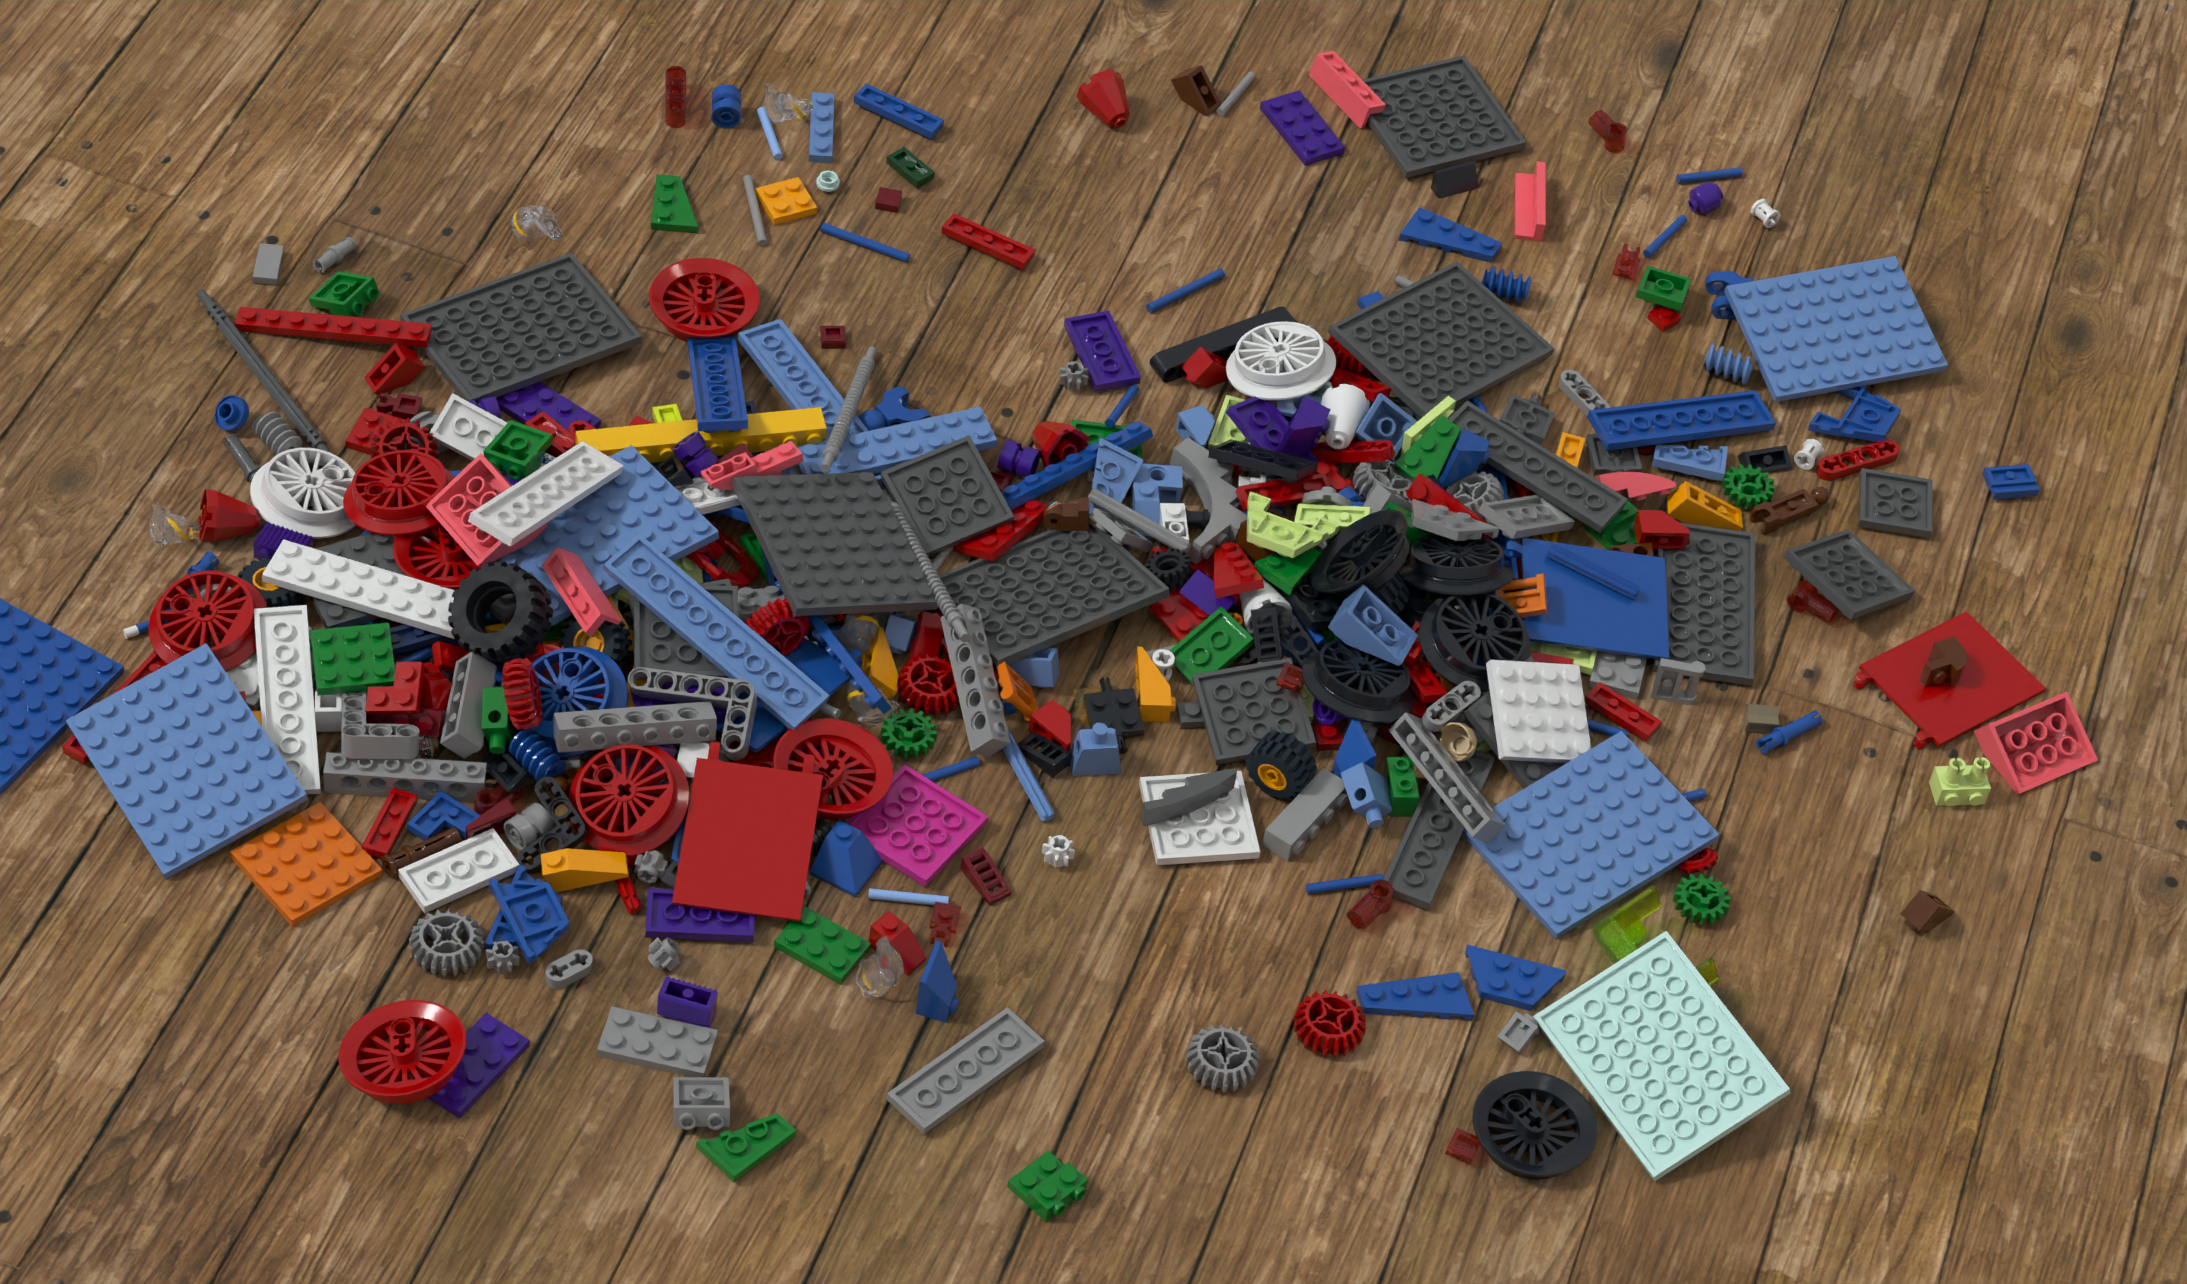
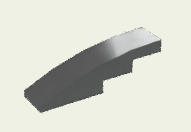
M1236 768L1186 777L1185 786L1165 789L1163 799L1143 802L1141 813L1143 826L1169 821L1194 812L1216 801L1234 789L1237 775Z

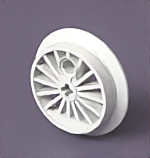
M1272 322L1253 328L1239 339L1235 350L1227 361L1226 373L1229 382L1245 395L1250 397L1256 396L1263 400H1288L1312 393L1326 384L1334 374L1336 357L1332 348L1323 341L1319 333L1313 328L1296 322Z
M315 448L289 449L276 455L255 473L250 486L251 501L260 516L267 522H270V524L274 523L280 527L283 526L285 529H292L294 532L297 531L308 536L311 535L313 539L335 537L350 531L356 526L347 517L343 505L345 491L352 482L355 472L343 459L330 452ZM308 463L314 464L312 473L310 471ZM319 465L324 466L322 469L318 470ZM308 506H313L314 511L307 510Z

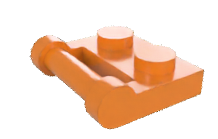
M1544 573L1536 574V577L1512 580L1505 587L1495 590V595L1508 602L1521 618L1548 614ZM1537 587V589L1505 593V591Z
M1004 661L996 666L999 674L997 681L1002 688L1000 696L1005 702L1011 703L1024 715V719L1030 723L1031 714L1039 709L1033 689Z

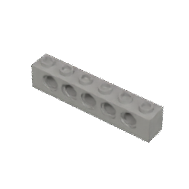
M960 604L957 606V609L964 619L963 625L969 633L970 639L967 642H962L955 629L948 625L944 616L941 617V623L970 750L972 753L990 757L1010 744L1008 727L982 623V615L978 608Z
M711 701L554 713L553 736L558 752L608 749L627 744L649 746L715 741L717 717Z
M1405 712L1389 729V732L1473 838L1489 843L1501 831L1505 823L1432 731L1424 727L1422 719Z
M326 752L323 772L324 793L388 797L391 789L396 788L416 794L418 799L432 800L442 791L458 802L484 803L487 784V763L421 758L351 759L344 757L342 753Z

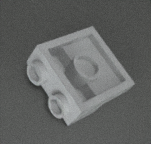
M673 1077V1127H681L685 1130H690L694 1127H709L713 1130L729 1127V1077Z

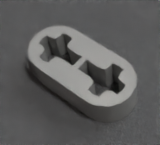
M575 950L553 961L545 969L546 984L550 988L561 989L589 975L593 966L592 955L586 950Z

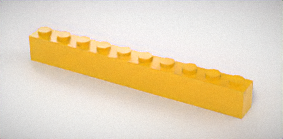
M821 407L747 414L748 429H742L739 432L718 430L714 433H705L699 431L706 441L705 447L711 448L716 456H724L742 443L746 445L751 453L766 452L790 441L795 446L822 443V441L826 440L827 427ZM697 420L576 431L575 446L583 441L603 454L611 456L632 445L649 463L664 462L675 454L672 448L689 434L698 431Z

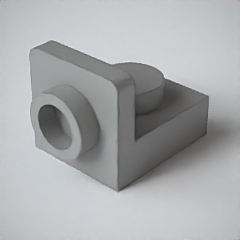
M1516 1011L1497 1037L1520 1054L1532 1037L1539 1035L1538 1022L1527 1013L1521 1015Z

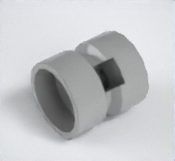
M533 803L524 809L521 815L517 814L506 821L503 828L510 843L521 851L555 826L548 811L539 803Z

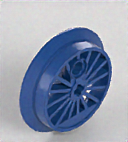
M567 647L549 652L532 663L538 681L548 687H539L543 717L541 724L533 727L534 734H538L541 740L546 742L547 747H551L560 758L580 756L592 750L558 752L553 736L554 713L589 710L582 704L600 707L599 709L626 708L628 701L627 683L621 669L614 660L596 649ZM582 660L587 661L584 666L581 664ZM558 662L560 667L559 676H557L552 666ZM596 666L600 668V670L589 675ZM547 668L556 685L548 681L540 673ZM575 672H578L576 676L571 677ZM602 679H605V684L594 685ZM605 693L603 699L589 697Z

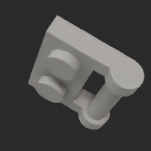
M1661 658L1650 698L1685 705L1694 704L1697 697L1696 689L1700 677L1705 672V665L1699 661L1690 664ZM1683 675L1690 676L1686 689L1679 691Z

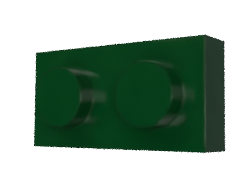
M905 147L887 156L886 163L916 188L934 179L935 172Z

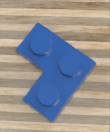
M440 791L407 823V830L425 841L436 836L444 827L448 829L455 827L460 836L466 839V826L481 815Z

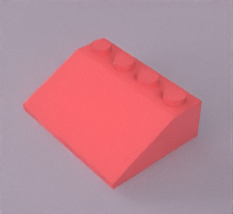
M481 453L426 505L428 510L479 568L483 564L493 562L530 544L548 527L547 524H544L510 547L468 522L472 511L512 487L511 483Z
M2064 692L1974 731L1983 754L2017 795L2098 761L2068 692Z

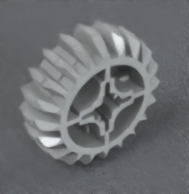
M1390 460L1361 462L1357 466L1352 483L1355 485L1354 489L1360 492L1359 495L1367 500L1377 483L1409 498L1406 492L1413 481L1395 469V462Z
M1475 471L1473 474L1467 475L1443 488L1484 520L1485 517L1478 512L1481 504L1504 499V492L1500 482L1492 474H1486L1485 471L1480 474Z
M449 908L446 913H441L437 909L434 916L427 913L425 919H419L417 926H413L412 935L409 938L410 953L414 957L416 965H421L423 971L431 969L433 976L437 972H442L444 978L447 973L452 972L456 977L458 970L466 973L468 966L474 967L476 960L480 959L482 948H484L483 933L477 921H471L469 914L462 917L460 910L453 914ZM462 937L467 941L466 945L461 943ZM427 941L432 943L431 948L426 945Z
M1222 1023L1218 1029H1215L1212 1025L1209 1026L1207 1031L1201 1028L1198 1035L1192 1037L1186 1051V1064L1188 1065L1189 1073L1193 1074L1194 1081L1202 1080V1088L1209 1085L1212 1092L1216 1088H1221L1223 1094L1227 1091V1088H1230L1233 1092L1237 1090L1238 1086L1244 1088L1247 1082L1253 1080L1259 1066V1052H1257L1256 1044L1251 1043V1036L1243 1037V1029L1236 1032L1233 1029V1025L1229 1029H1225Z

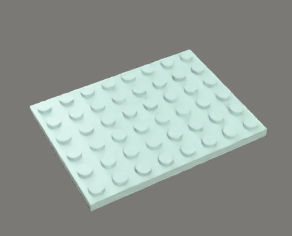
M1667 931L1533 1016L1538 1022V1027L1654 1181L1660 1179L1791 1093L1787 1084Z

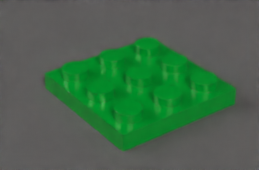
M389 623L310 630L317 696L368 691V687L394 686L395 665Z

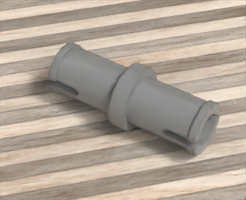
M345 237L335 246H329L323 255L313 261L315 270L319 273H324L332 265L342 262L343 257L356 249L355 241L351 237Z

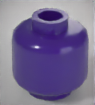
M1705 182L1690 191L1688 205L1693 212L1697 211L1701 215H1707L1721 206L1723 193L1717 184Z

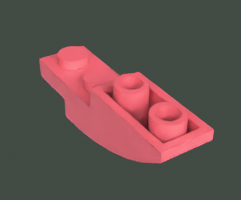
M790 441L767 452L760 453L753 458H750L744 452L700 472L711 488L734 490L731 485L733 477L782 475V470L804 460L801 451Z
M1615 472L1596 475V479L1617 493L1622 495L1621 490L1624 489L1625 498L1632 497L1633 502L1647 499V494L1656 492V496L1671 493L1670 488L1676 487L1674 481L1641 472Z

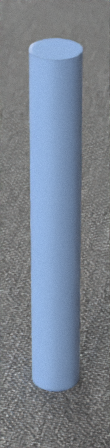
M760 107L757 109V113L775 160H780L783 155L766 108Z
M869 888L868 899L948 907L949 896Z

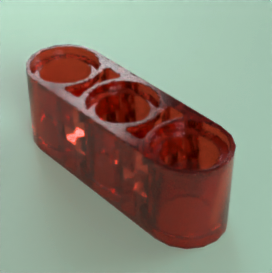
M671 66L666 69L665 123L669 127L679 128L686 121V70L680 66Z

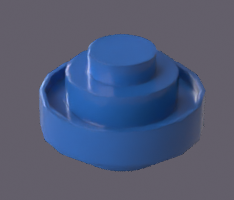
M228 395L222 398L215 409V422L219 428L228 432L240 430L246 424L249 417V407L245 399L236 395Z

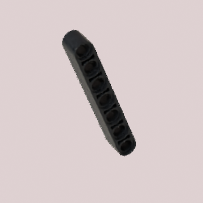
M1277 307L1162 350L1152 356L1149 365L1163 382L1168 383L1187 375L1181 366L1200 346L1227 361L1235 350L1239 339L1253 328L1272 322H1298L1285 307Z

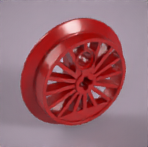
M692 258L671 264L654 278L649 290V303L655 316L672 335L686 342L687 338L736 336L755 317L760 302L758 288L745 271L731 263L711 258Z
M399 450L380 454L366 461L355 472L353 480L344 494V510L351 522L371 533L400 536L422 532L440 524L426 505L455 477L444 468L439 460L423 452ZM397 467V473L392 468Z
M441 523L422 532L395 536L393 543L394 559L399 569L408 577L440 587L458 590L461 586L459 582L464 577L468 578L471 575L470 571L475 568L482 569V567L479 568Z
M220 571L195 572L174 582L159 598L150 615L149 638L156 654L162 661L169 664L195 650L193 646L200 634V646L206 644L208 635H211L215 647L210 649L226 672L247 661L257 651L254 609L267 608V605L260 592L244 579ZM206 584L203 602L198 586ZM213 584H219L212 596ZM228 587L232 588L226 594H224ZM193 588L196 598L191 597L186 590ZM241 594L244 596V597H241V598L236 599V598H237L239 595H241ZM164 621H172L170 623L164 624ZM177 631V632H176L174 635H172L171 637H169V636L167 635V634H170V633H172V632ZM217 631L224 636L221 643H219L217 638ZM188 636L184 645L178 644Z
M830 718L808 720L795 730L790 728L783 734L776 745L773 756V766L776 769L802 772L805 753L802 751L804 750L807 754L815 756L813 774L823 775L817 817L846 819L856 816L878 804L890 789L893 778V766L887 750L873 734L853 723ZM815 747H820L821 755L815 749ZM830 794L832 797L833 805L826 804L827 798ZM840 797L845 802V805L841 804Z
M618 745L599 751L583 764L572 782L568 799L588 828V836L584 840L588 845L598 851L624 852L628 857L652 851L663 845L676 833L688 810L689 785L679 763L663 749L654 745ZM628 755H636L629 773ZM620 756L622 774L617 771L612 759ZM644 757L650 759V761L639 772ZM658 765L663 768V770L647 777ZM606 777H613L610 782L602 783ZM668 777L669 784L651 786ZM585 787L600 790L599 792L584 793ZM620 789L627 795L622 796ZM661 794V796H660L659 798H656V797H653V796H649V795ZM599 801L584 809L583 802ZM644 803L651 804V806L647 807ZM637 807L644 812L642 816H640ZM605 809L593 822L588 818ZM630 811L633 812L637 820L632 827L630 824ZM623 813L624 832H615ZM613 814L608 829L600 828ZM573 824L575 830L579 833L578 828Z
M405 1000L386 1004L361 1017L347 1031L339 1048L338 1059L340 1069L345 1079L353 1087L377 1101L389 1104H407L420 1101L441 1090L451 1080L466 1050V1032L458 1016L440 1004L423 1000ZM388 1037L390 1039V1044L382 1039ZM409 1074H411L413 1080H409Z

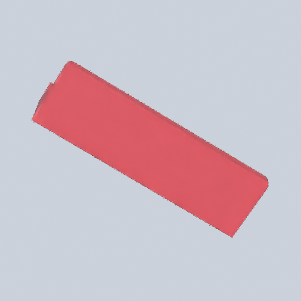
M1335 51L1318 53L1316 55L1309 76L1360 129L1365 127L1370 114L1384 111L1386 104Z
M1536 161L1534 174L1515 173L1514 237L1516 239L1542 241L1546 225V162Z
M557 547L542 564V568L584 632L593 635L605 620L618 625L622 620L581 558L575 553Z

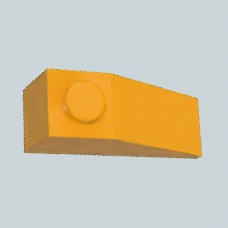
M1687 481L1667 496L1668 515L1683 523L1739 531L1743 528L1742 510Z
M879 626L875 634L866 637L863 641L862 665L860 667L885 700H890L898 690V672L884 629Z
M1137 646L1135 658L1136 692L1142 721L1169 722L1170 713L1175 712L1176 699L1171 697L1170 685L1143 647Z
M566 848L541 854L543 878L545 882L550 883L556 893L629 877L627 856L624 852Z

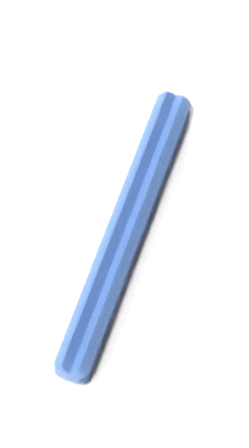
M1008 729L1010 744L1002 748L1041 821H1051L1054 819L1055 812Z

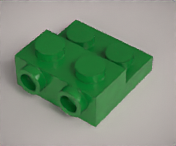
M1647 266L1636 298L1642 299L1645 302L1663 305L1668 309L1681 311L1689 290L1691 278Z
M337 271L308 299L312 307L329 309L331 315L356 317L363 313L364 307L378 299L380 292L374 277Z
M510 420L485 448L483 453L499 471L508 473L514 480L524 479L541 466L540 457L554 442L553 436L550 433Z
M1627 501L1626 506L1601 533L1586 524L1584 529L1606 550L1617 545L1637 544L1634 523L1638 509Z
M1048 1150L1009 1179L1007 1187L1043 1221L1047 1222L1054 1216H1060L1073 1201L1078 1202L1085 1196L1088 1179L1072 1164L1068 1162L1064 1165Z

